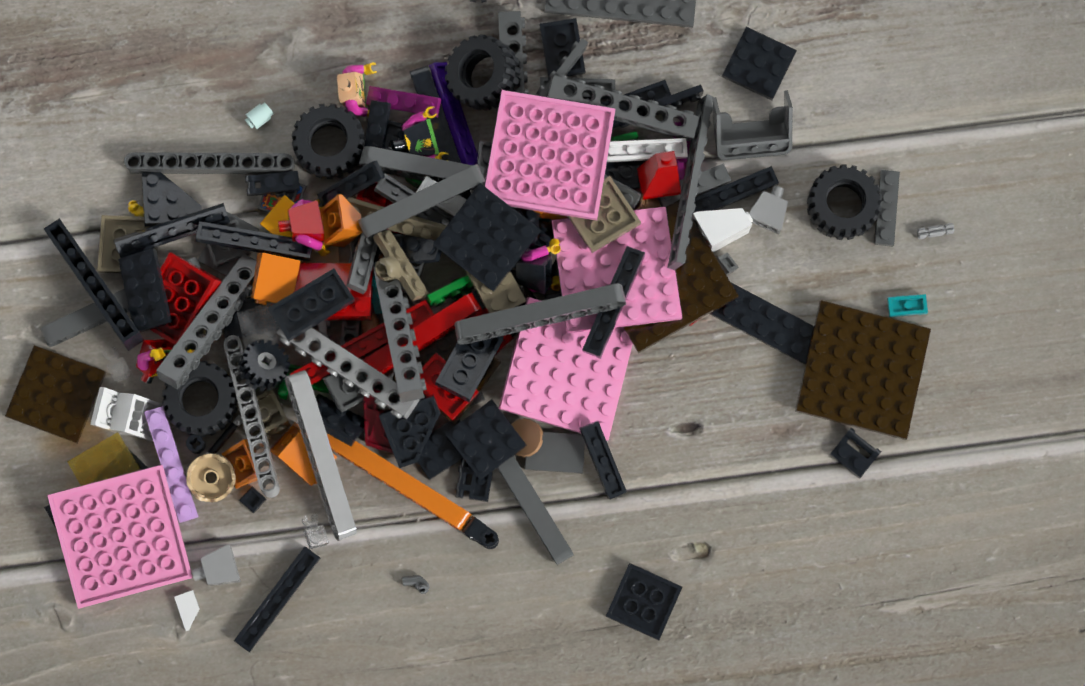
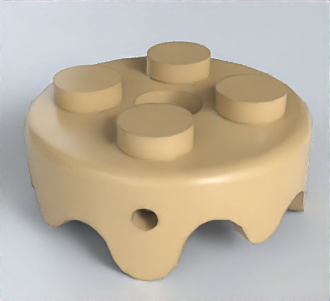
M207 453L196 458L190 464L186 477L187 486L194 497L205 502H218L224 499L233 490L236 480L235 470L231 462L224 456L215 453ZM208 472H214L217 475L215 482L210 483L206 480Z

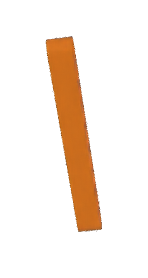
M327 434L332 451L457 530L462 531L472 516L462 507L357 441L351 447Z

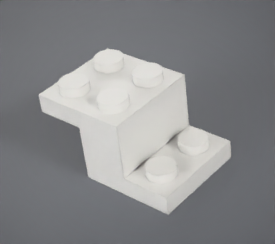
M100 387L90 425L117 434L136 436L153 441L144 412L161 407L163 404L136 394L119 393L105 387Z

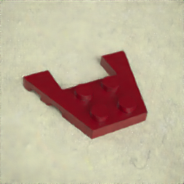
M374 388V392L380 393L381 389ZM364 396L365 445L393 453L379 418V413L385 411L376 408L375 398Z

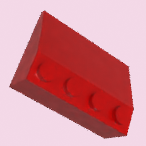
M170 252L160 270L172 323L151 329V331L176 345L223 281Z
M300 263L295 291L333 268L346 285L352 263ZM373 267L366 292L361 294L348 288L355 302L325 320L372 321Z

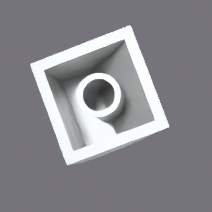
M743 208L699 211L692 215L694 222L712 252L748 234L752 226L751 222H753L750 214L745 212Z

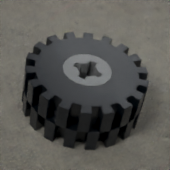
M260 339L258 343L253 341L252 344L247 346L238 361V365H240L238 372H242L240 377L242 380L246 378L247 381L245 383L247 385L251 383L253 385L252 388L255 390L257 387H260V391H264L266 388L268 391L272 390L273 387L277 388L289 372L290 362H287L289 359L288 354L284 355L285 350L283 348L280 350L277 343L272 345L271 340H268L266 343H264V339Z

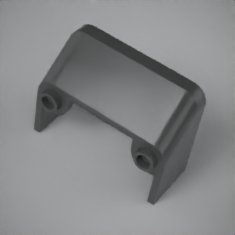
M788 90L784 91V106L773 108L769 113V120L732 124L730 114L720 112L717 98L713 97V126L718 157L721 160H736L788 154L792 150L793 107Z

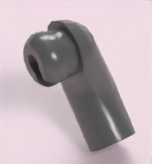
M422 576L402 577L403 586L413 585L421 594H426L429 591V583Z

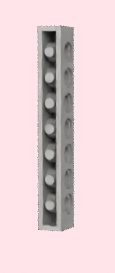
M280 328L277 331V334L281 337L279 340L287 346L292 344L297 347L295 349L296 352L304 357L306 354L312 357L311 361L319 367L323 364L328 368L327 372L331 375L343 377L345 384L350 387L355 385L360 389L358 392L367 398L372 396L376 399L375 403L382 408L387 406L392 409L390 413L399 419L401 417L407 419L420 401L417 399L401 403L399 399L397 403H390L393 395H399L396 382L313 328L304 332L302 340L295 341L294 338L289 342ZM313 344H320V347L317 351H311V346ZM334 353L336 355L335 359L328 362L327 356ZM351 364L352 367L350 371L343 372V366ZM366 374L368 376L367 380L362 383L358 382L359 376ZM381 384L384 386L380 393L374 392V388L377 385Z

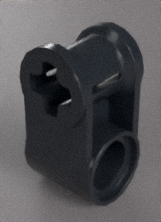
M474 516L470 518L462 530L465 536L486 549H494L499 544L497 533ZM491 536H493L494 542H489L487 544L486 537L490 538Z

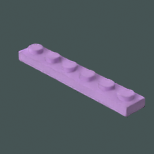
M161 406L145 411L144 413L160 463L164 467L179 523L197 518L199 516L191 491L187 486L186 475L165 409Z

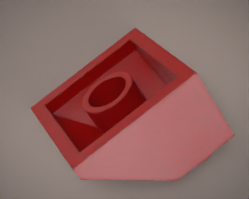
M674 151L655 153L637 168L643 200L681 194L678 166Z

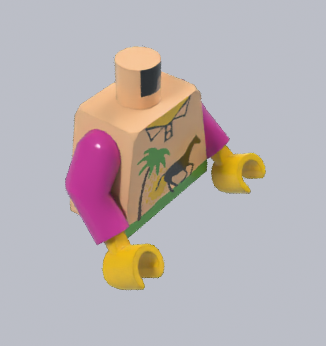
M374 62L364 66L349 65L345 67L342 74L337 75L339 101L346 107L348 112L352 111L357 116H367L369 118L370 110H367L363 73L366 75L377 73V71H372L371 66L376 65Z

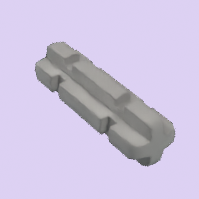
M947 223L944 226H930L927 229L925 227L917 229L918 239H925L927 236L929 238L942 236L944 233L946 235L954 233L953 223Z

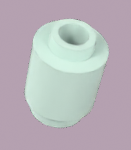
M264 102L262 105L258 104L245 114L247 117L245 121L251 129L253 127L258 129L268 122L274 114Z

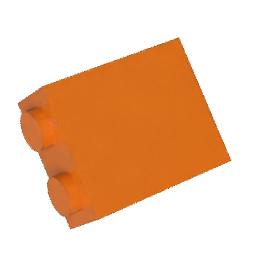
M258 253L251 298L256 299L255 303L267 305V301L277 303L295 291L300 260Z
M294 422L270 451L302 480L312 486L317 484L299 424Z

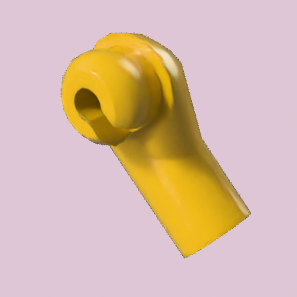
M135 200L128 203L129 212L136 217H144L143 207Z

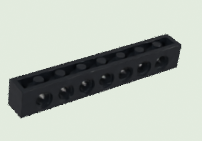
M60 218L45 227L44 231L126 349L130 351L144 341L142 335Z

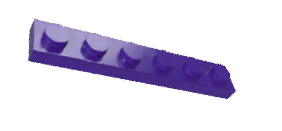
M434 62L429 65L437 93L441 99L443 111L462 164L476 165L477 151L461 103L449 91L447 87L449 83L445 81V75H447L445 66L447 62Z

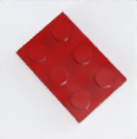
M435 353L422 367L423 373L420 374V379H425L427 390H423V393L426 397L434 394L439 409L453 421L479 391L476 389L470 402H467L436 386L435 382L446 361Z

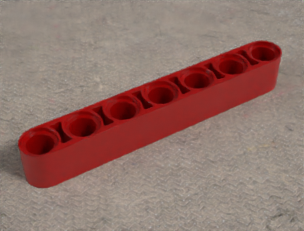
M473 293L465 295L414 327L416 340L413 341V346L417 345L418 351H421L455 329V322L478 315L483 309ZM389 344L362 360L382 374L394 368Z

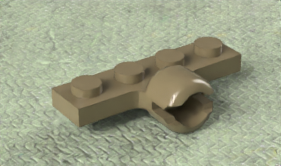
M388 230L377 233L373 238L385 258H381L376 262V276L383 281L399 280L412 301L425 298L429 293L392 232Z

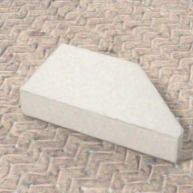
M193 590L174 597L186 631L190 630L200 610Z

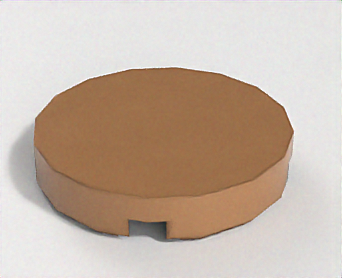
M526 418L518 419L512 423L513 428L527 445L516 455L529 457L538 452L543 443V430L540 425L534 420Z

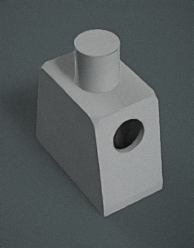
M774 186L771 194L763 191L749 212L753 220L751 223L780 234L788 201L782 199L785 191L783 188Z
M226 545L201 557L203 567L192 570L195 581L206 578L209 586L241 582L230 545Z

